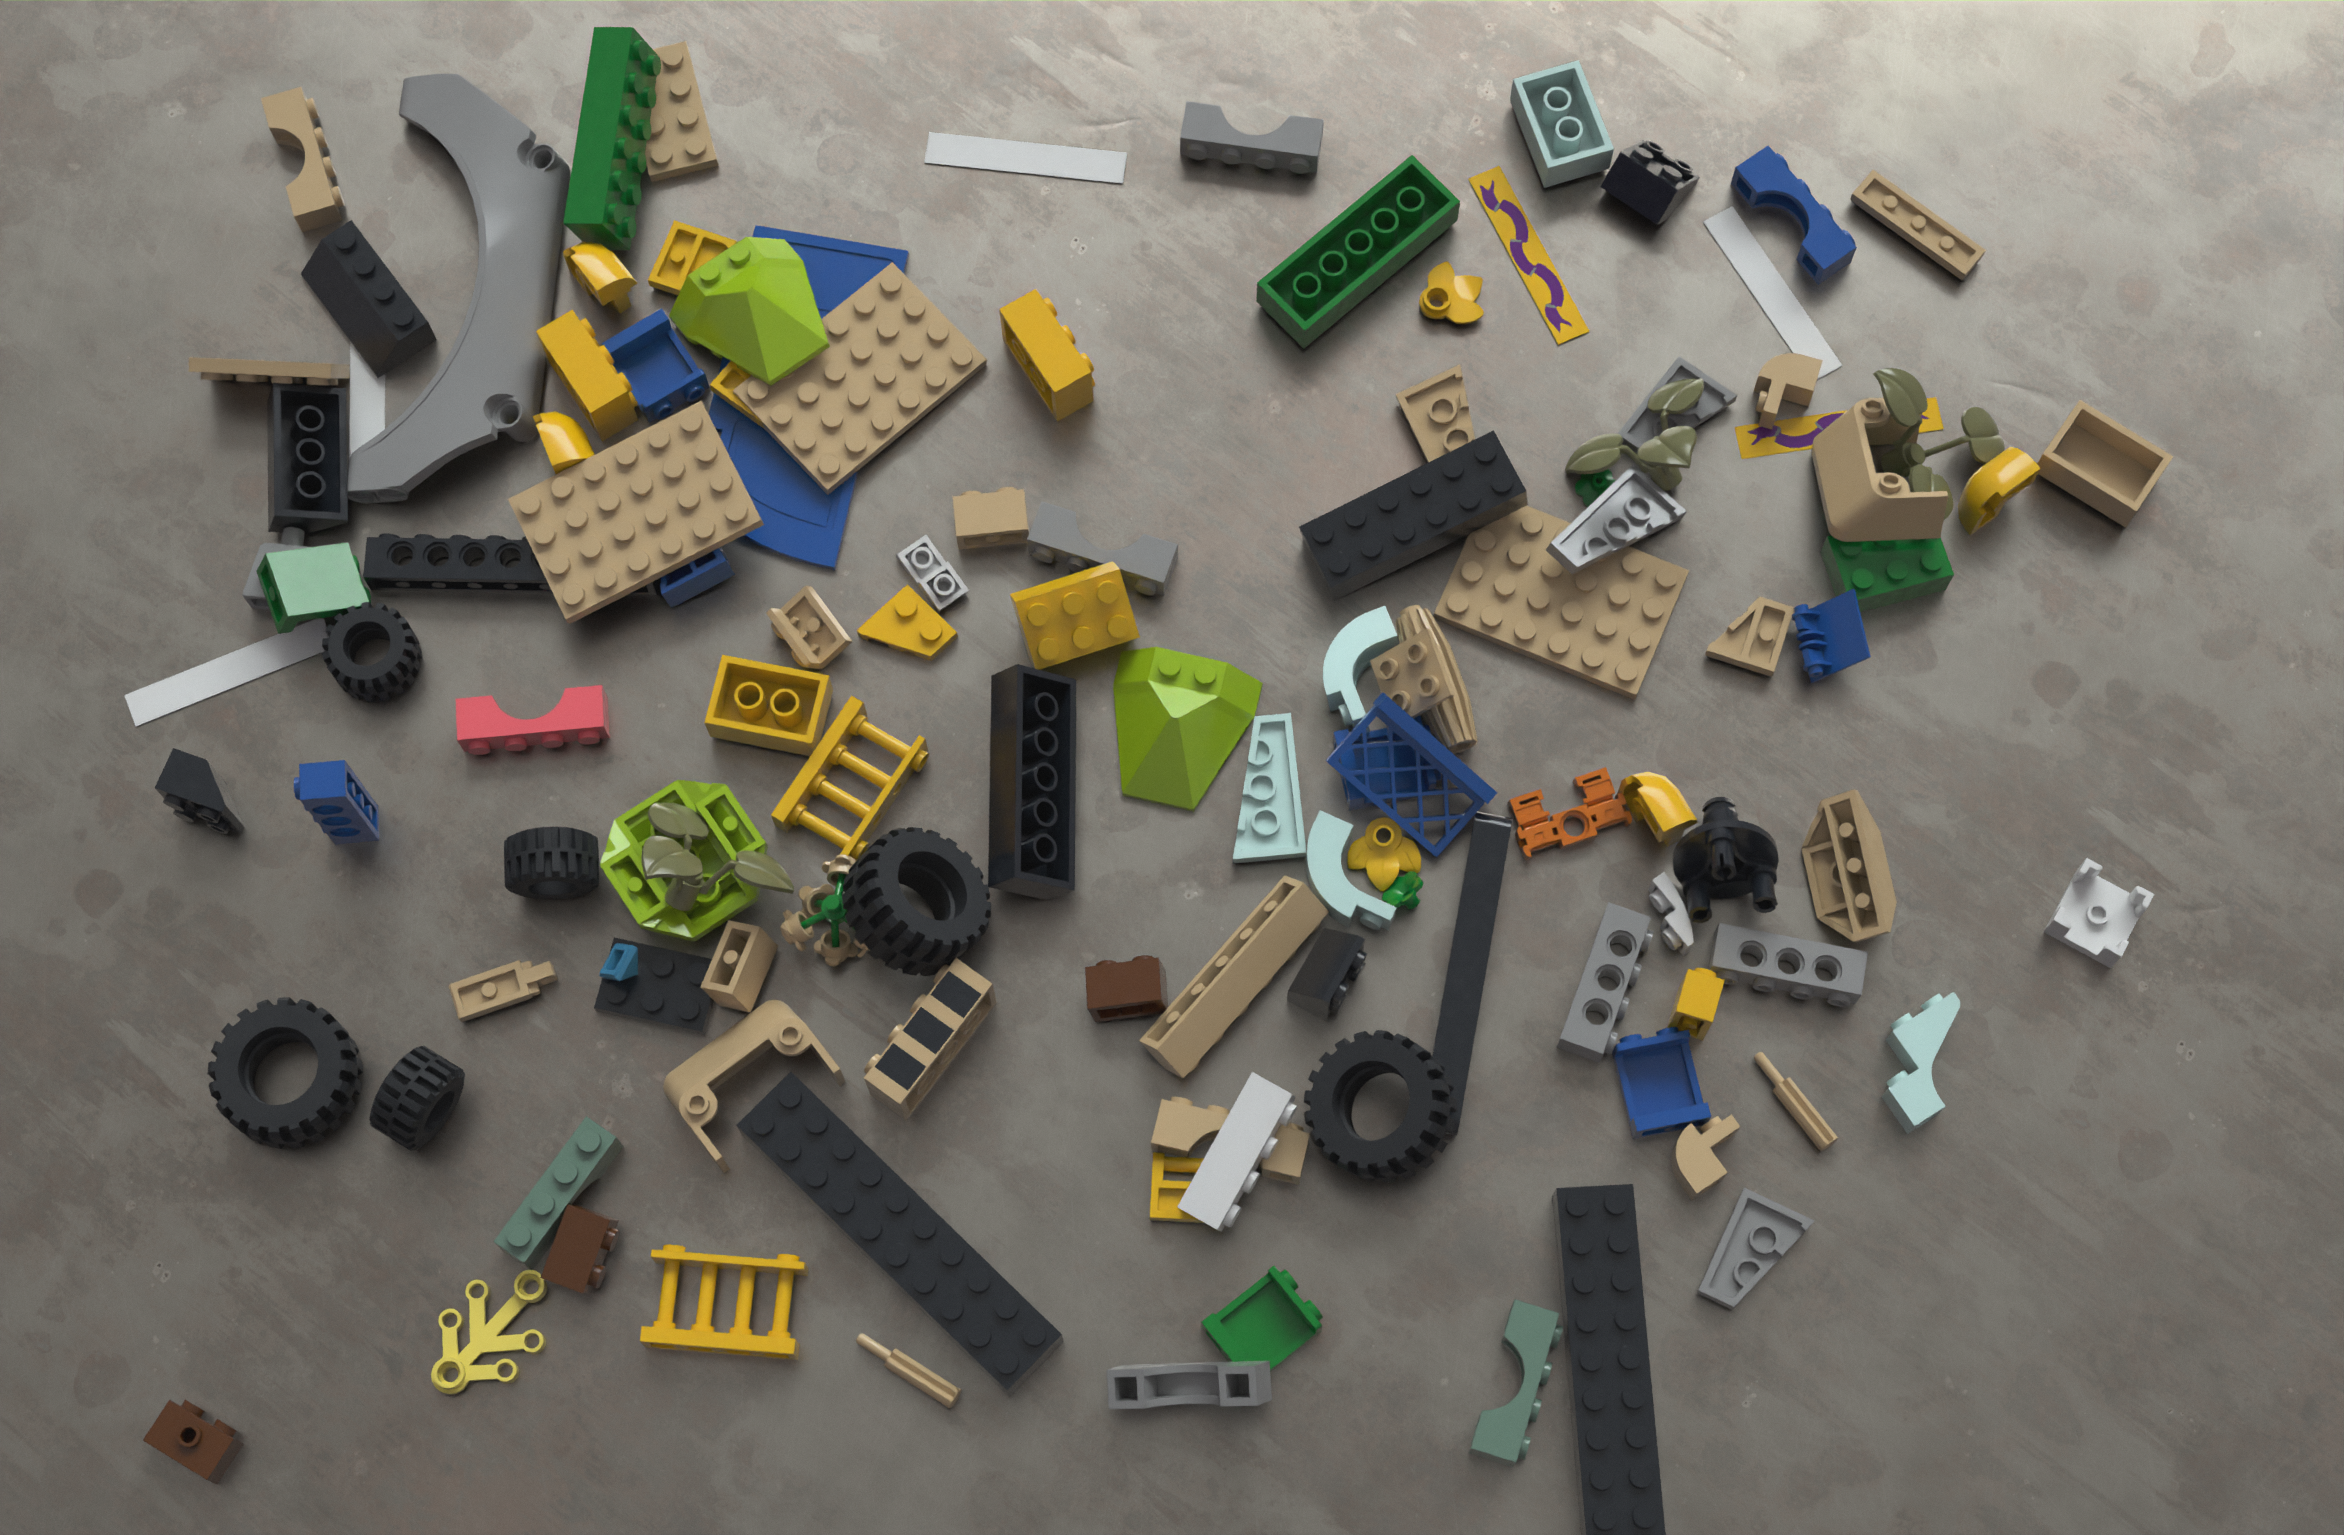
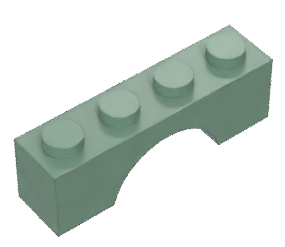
M586 1116L493 1242L525 1267L534 1270L553 1244L567 1205H572L590 1183L603 1176L624 1147L618 1138Z
M1516 1299L1514 1300L1501 1343L1514 1354L1521 1370L1520 1389L1516 1397L1505 1406L1492 1410H1482L1478 1418L1469 1454L1510 1467H1514L1518 1458L1525 1460L1531 1437L1524 1435L1528 1421L1536 1422L1542 1400L1535 1398L1539 1383L1547 1384L1553 1364L1546 1361L1550 1346L1557 1348L1563 1326L1557 1324L1559 1313Z

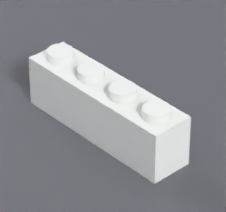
M1252 1072L1177 1207L1221 1232L1225 1225L1231 1228L1241 1210V1207L1237 1206L1243 1192L1249 1194L1260 1176V1173L1255 1170L1261 1159L1268 1160L1271 1157L1279 1141L1274 1138L1281 1124L1284 1126L1289 1124L1297 1109V1106L1292 1104L1296 1097Z

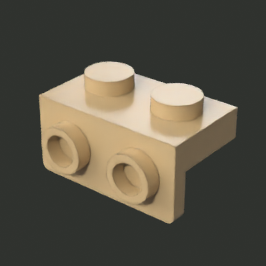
M804 586L781 609L770 608L766 612L773 622L771 624L772 630L778 637L787 641L793 649L791 651L792 657L804 668L822 670L853 642L811 586Z

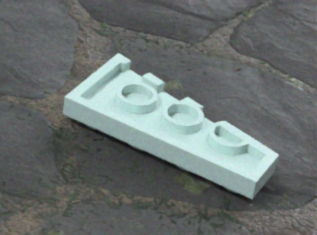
M1291 713L1255 716L1233 864L1306 857Z

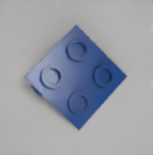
M1855 589L1849 590L1810 609L1807 604L1794 607L1795 613L1792 614V620L1795 621L1797 631H1799L1796 638L1802 642L1798 647L1802 651L1805 665H1803V669L1808 672L1811 683L1871 658Z

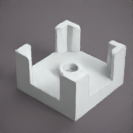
M2086 858L2076 870L2044 933L2112 968L2122 957L2129 944L2127 939L2139 917L2146 911L2154 894L2140 886H2136L2131 893L2097 876L2103 868L2101 865Z

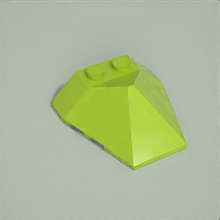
M745 237L687 276L669 314L671 321L689 342L695 345L698 343L703 345L719 358H727L736 363L739 369L770 386L830 347L804 262L785 239Z
M1160 647L1122 651L1113 682L1122 796L1194 812L1217 777L1218 771L1236 748V744L1246 728H1249L1254 720L1263 683L1227 662Z

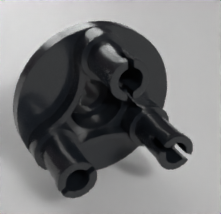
M1715 797L1708 800L1702 809L1704 812L1703 825L1684 835L1677 843L1673 852L1674 874L1682 885L1683 894L1688 901V918L1692 919L1694 923H1704L1711 919L1710 898L1727 899L1752 893L1753 907L1760 913L1771 912L1775 910V905L1777 906L1778 904L1774 887L1777 882L1776 870L1779 862L1777 845L1772 836L1761 827L1745 821H1739L1738 814L1734 808L1736 805L1730 798Z

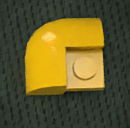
M582 242L563 251V256L570 273L588 296L594 294L602 306L611 302L620 314L631 307L627 293L631 291V287L637 284V281L613 252L602 244Z
M556 411L539 413L533 416L555 474L595 455L587 434L572 417Z
M2009 447L1979 468L1968 479L1957 507L1959 519L1969 535L1997 517L2006 501L2034 482L2041 468L2028 454L2018 448Z
M1643 772L1630 775L1621 781L1618 793L1624 795L1627 802L1625 805L1635 822L1645 818L1659 843L1664 841L1667 847L1680 841L1685 829L1698 823L1679 789L1666 776L1652 772Z

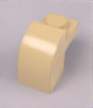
M1786 353L1775 356L1764 364L1759 372L1754 392L1760 393L1755 410L1762 413L1758 426L1768 429L1773 428L1781 399L1809 407L1823 360L1796 353Z
M1732 1114L1724 1120L1716 1116L1700 1128L1703 1133L1701 1135L1694 1125L1690 1123L1683 1130L1674 1145L1671 1155L1672 1170L1678 1183L1691 1201L1721 1182L1728 1173L1712 1150L1733 1137L1739 1130L1740 1125Z

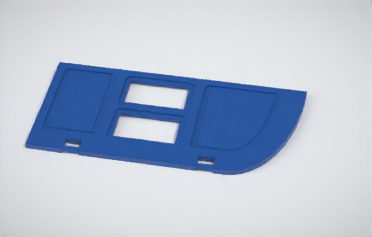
M755 225L753 237L785 239L804 262L821 319L892 262L905 274L909 257L907 250ZM722 357L719 373L730 362L725 357ZM714 393L709 416L717 432H722L721 440L764 523L763 526L743 535V537L767 550L792 560L835 570L858 471L827 495L764 428Z

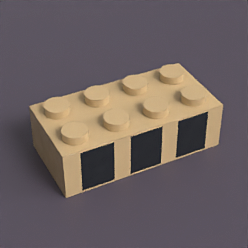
M957 958L950 966L947 964L942 966L933 980L936 985L927 996L921 994L910 1010L912 1016L905 1025L900 1023L894 1028L887 1039L889 1046L881 1056L878 1053L875 1054L864 1069L866 1073L864 1080L870 1095L905 1121H907L997 1003L993 984Z

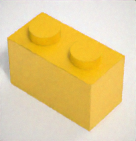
M1705 968L1688 969L1678 988L1667 1028L1678 1027L1679 1031L1689 1030L1691 1037L1703 1041L1713 1023L1725 980L1717 978L1715 972Z

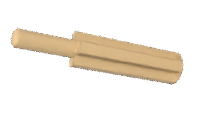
M1763 1052L1757 1053L1754 1056V1060L1776 1086L1773 1090L1774 1094L1820 1152L1832 1146L1838 1137L1790 1077L1784 1079Z
M863 1333L857 1337L856 1343L884 1360L885 1368L939 1401L948 1409H951L959 1399L962 1389L957 1388L895 1348L893 1351H890Z

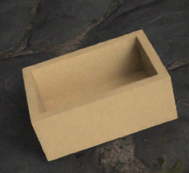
M2079 400L2037 464L2041 468L2038 473L2039 475L2126 528L2173 456Z

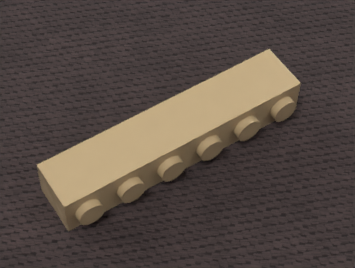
M1284 875L1139 1040L1140 1043L1164 1069L1184 1078L1198 1066L1200 1059L1211 1046L1222 1039L1225 1030L1237 1017L1247 1010L1249 1003L1260 990L1270 984L1274 974L1286 961L1296 954L1297 948L1309 934H1312L1319 928L1321 921L1329 911L1304 882Z

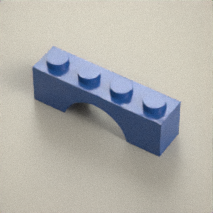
M1768 145L1735 167L1731 185L1752 209L1775 207L1788 212L1797 220L1801 226L1804 241L1801 244L1796 260L1818 285L1851 263L1857 248L1853 237L1848 231L1842 230L1835 223L1830 210L1825 205L1819 204L1811 195L1808 185L1802 179L1795 177L1789 170L1788 164L1782 155L1775 154Z

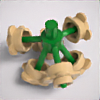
M842 854L837 855L833 861H826L822 864V870L828 873L827 880L830 884H823L819 888L803 886L798 893L799 898L802 900L803 909L795 914H792L790 910L784 911L785 919L780 926L784 939L790 945L795 943L799 951H804L806 949L805 942L814 937L812 925L823 919L830 922L831 930L826 931L821 936V940L814 943V951L822 954L826 964L830 966L839 965L847 957H855L857 955L861 958L869 950L864 943L860 945L856 938L853 941L854 944H851L850 935L846 931L839 929L840 923L844 921L847 923L845 915L848 913V910L843 909L842 900L844 879L849 874L851 866L856 862L854 858Z

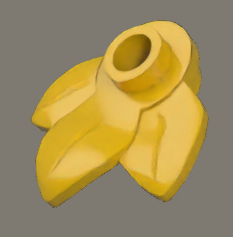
M1448 261L1443 262L1430 271L1428 287L1420 295L1419 307L1422 313L1431 319H1443L1446 317L1456 324L1473 323L1484 315L1483 309L1475 303L1480 294L1483 279L1470 275L1455 276L1451 264ZM1433 300H1438L1443 305L1441 307L1432 306L1430 302H1432Z
M1380 817L1370 822L1366 828L1365 836L1351 844L1348 850L1347 863L1349 869L1366 868L1367 875L1372 884L1378 890L1385 891L1395 881L1399 874V869L1405 872L1414 871L1419 873L1421 856L1416 843L1402 836L1401 828L1394 820ZM1382 828L1389 830L1391 834L1390 840L1386 843H1381L1376 838L1377 831Z

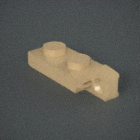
M518 960L451 983L449 989L458 1019L464 1022L531 999L533 996L541 993L539 987L558 979L554 966L550 961L533 966L531 961L521 962Z

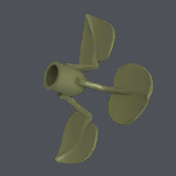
M1897 368L1880 369L1873 374L1880 384L1885 404L1891 416L1898 424L1909 427L1899 440L1893 442L1895 448L1882 455V468L1885 473L1891 472L1904 477L1909 476L1911 492L1947 491L1948 501L1944 516L1945 520L1953 510V498L1949 486L1942 476L1933 474L1932 468L1925 467L1922 463L1926 457L1969 442L1972 457L1976 461L1986 464L2005 449L2004 441L1999 435L1998 426L1987 411L1980 407H1971L1964 411L1961 418V425L1966 436L1924 451L1919 444L1907 442L1922 424L1920 414L1925 412L1928 407L1927 398L1921 384L1913 375Z
M1703 379L1677 380L1660 387L1651 395L1648 400V408L1652 413H1661L1662 433L1660 436H1655L1652 440L1641 445L1637 454L1627 445H1622L1623 438L1620 434H1602L1589 439L1577 448L1566 465V474L1602 472L1617 463L1621 454H1626L1640 467L1643 473L1649 472L1652 481L1662 490L1667 491L1679 485L1683 478L1679 468H1690L1691 456L1696 444L1697 435L1695 430L1689 426L1669 428L1668 416L1670 413H1684L1696 404L1704 390L1705 384Z
M656 802L649 808L648 818L656 830L669 837L683 838L684 848H682L678 842L671 838L652 836L645 841L642 849V867L646 880L658 877L673 878L665 894L666 902L673 908L682 911L691 910L699 893L707 894L710 887L731 869H734L733 873L738 879L749 885L793 894L794 886L784 868L772 857L756 851L744 850L738 852L736 861L729 860L712 877L704 882L702 879V863L697 856L690 853L692 839L705 840L707 838L709 829L706 821L694 810L680 804Z

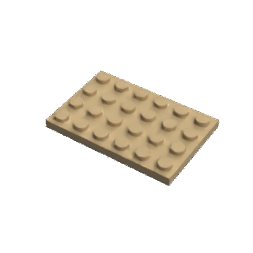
M893 262L821 319L830 345L828 349L772 386L751 375L733 390V393L763 422V428L827 495L987 364V359Z
M702 401L508 499L555 599L569 624L764 525Z
M1525 506L1470 533L1434 612V619L1635 700L1689 570L1627 546L1571 574L1546 551L1549 544L1571 523L1529 506Z

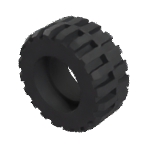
M908 827L907 829L897 828L891 830L888 834H883L851 866L849 874L845 877L843 883V892H845L842 895L843 909L848 910L845 917L849 928L853 927L855 929L854 937L859 944L864 943L870 950L868 954L875 960L880 958L885 961L884 966L892 970L900 968L903 974L914 976L918 973L921 976L935 975L942 966L946 964L950 966L956 958L960 960L981 940V937L986 933L989 926V918L991 917V902H987L990 898L988 884L984 885L982 882L984 878L982 871L979 867L975 868L971 862L973 858L966 851L963 853L956 847V842L950 838L946 840L941 838L940 833L933 830L923 832L922 828ZM899 884L908 886L921 895L932 910L934 919L918 912L907 901Z
M290 997L278 998L277 1005H273L269 1000L258 1002L256 1005L258 1010L251 1013L246 1008L237 1014L240 1021L234 1026L227 1023L221 1031L225 1035L222 1043L215 1041L211 1053L217 1058L216 1062L211 1061L208 1063L207 1073L214 1080L209 1084L211 1096L218 1101L216 1107L220 1113L241 1133H244L248 1138L259 1144L265 1142L268 1146L282 1149L284 1144H288L294 1149L304 1147V1140L311 1139L314 1143L325 1139L323 1131L329 1127L336 1131L343 1124L339 1120L344 1112L351 1115L356 1106L351 1098L353 1094L359 1095L361 1093L363 1084L358 1079V1075L363 1073L362 1061L357 1057L359 1049L355 1041L349 1036L348 1031L328 1011L322 1007L317 1008L312 1002L301 999L298 1003H295ZM301 1042L310 1045L318 1056V1069L309 1089L302 1096L289 1103L269 1105L261 1101L255 1093L254 1080L257 1068L263 1058L270 1051L283 1044Z
M1376 1030L1373 1036L1366 1031L1354 1034V1042L1344 1038L1335 1044L1337 1051L1334 1054L1324 1053L1319 1059L1323 1063L1319 1072L1312 1070L1308 1080L1313 1083L1311 1091H1305L1303 1101L1310 1106V1111L1304 1112L1305 1124L1313 1128L1309 1135L1313 1143L1322 1148L1321 1153L1329 1161L1345 1171L1372 1182L1375 1179L1384 1183L1395 1182L1397 1176L1408 1179L1416 1175L1415 1168L1420 1165L1426 1169L1434 1163L1431 1155L1435 1150L1442 1153L1448 1143L1443 1141V1137L1446 1132L1453 1133L1456 1123L1450 1119V1112L1457 1111V1099L1450 1095V1092L1455 1088L1451 1078L1444 1074L1445 1067L1441 1062L1409 1038L1398 1033L1394 1036L1390 1032ZM1386 1073L1397 1074L1406 1081L1409 1090V1108L1405 1119L1394 1132L1384 1138L1372 1141L1363 1139L1356 1133L1352 1123V1106L1358 1091L1366 1082L1378 1075Z

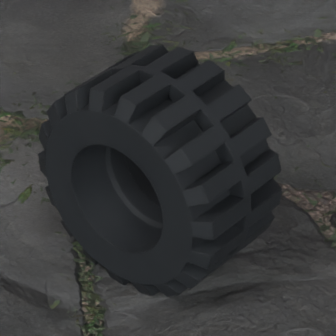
M370 602L362 603V608L356 609L352 605L347 608L349 613L345 616H342L340 613L335 616L336 625L332 626L329 624L325 631L329 638H323L322 647L326 651L322 653L328 670L346 693L349 691L351 696L358 700L364 696L367 702H375L377 696H380L382 701L390 700V693L396 692L397 695L403 693L402 686L405 683L409 686L412 685L415 681L412 673H419L421 668L417 659H422V651L418 646L420 644L418 638L404 616L401 617L400 613L393 607L388 610L385 604L378 602L375 608L372 607ZM374 639L390 641V648L386 656L379 662L368 666L354 663L357 651L366 642Z
M538 827L509 836L504 841L505 888L511 893L526 898L544 900L572 898L593 891L599 886L598 838L586 831L569 827Z
M426 1046L414 1048L398 1061L381 1084L371 1108L369 1119L371 1127L410 1151L418 1150L441 1130L453 1113L463 1090L464 1070Z

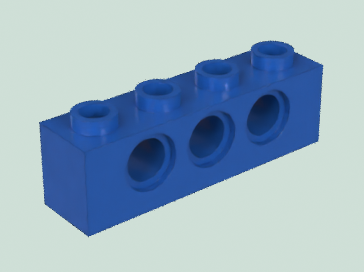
M345 760L299 764V777L294 778L295 797L302 802L305 811L310 812L314 822H318L323 833H326L335 845L379 841L378 805Z

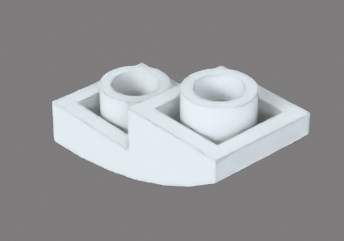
M924 535L896 555L901 565L938 611H941L969 591L951 564L943 559L927 535Z
M1665 872L1652 880L1648 889L1650 892L1649 898L1659 912H1666L1668 914L1664 917L1660 926L1663 940L1672 950L1678 949L1684 956L1690 951L1694 943L1692 927L1686 907L1678 891Z

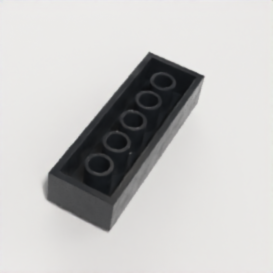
M1493 430L1299 526L1303 541L1335 601L1527 506V491Z
M1016 664L991 676L988 887L1050 900L1075 891L1076 679Z

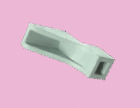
M1954 992L1945 998L1940 993L1921 1005L1924 1010L1913 1018L1907 1013L1890 1025L1893 1031L1886 1038V1042L1910 1075L1903 1070L1888 1080L1886 1083L1889 1088L1881 1097L1907 1134L1939 1115L1946 1107L1933 1084L1932 1064L1960 1008V1000Z

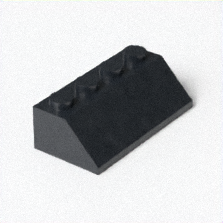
M352 220L320 241L301 275L377 378L437 340L429 322Z
M273 383L267 400L268 532L283 533L284 528L294 527L303 530L307 534L347 523L346 389Z

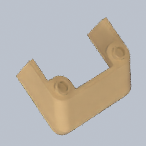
M1884 398L1860 400L1820 432L1813 440L1812 458L1828 531L1834 538L1844 542L1940 538L1948 501L1947 491L1910 492L1908 482L1902 476L1891 472L1876 473L1869 445L1893 444L1909 429V427H1904L1893 419ZM1919 427L1907 442L1917 443Z
M770 1000L760 1005L672 1070L664 1080L663 1089L666 1097L723 1173L727 1172L730 1168L701 1129L715 1117L718 1111V1101L712 1091L772 1046L786 1056H797L810 1048L839 1087L846 1083L840 1068L809 1027L782 1001Z

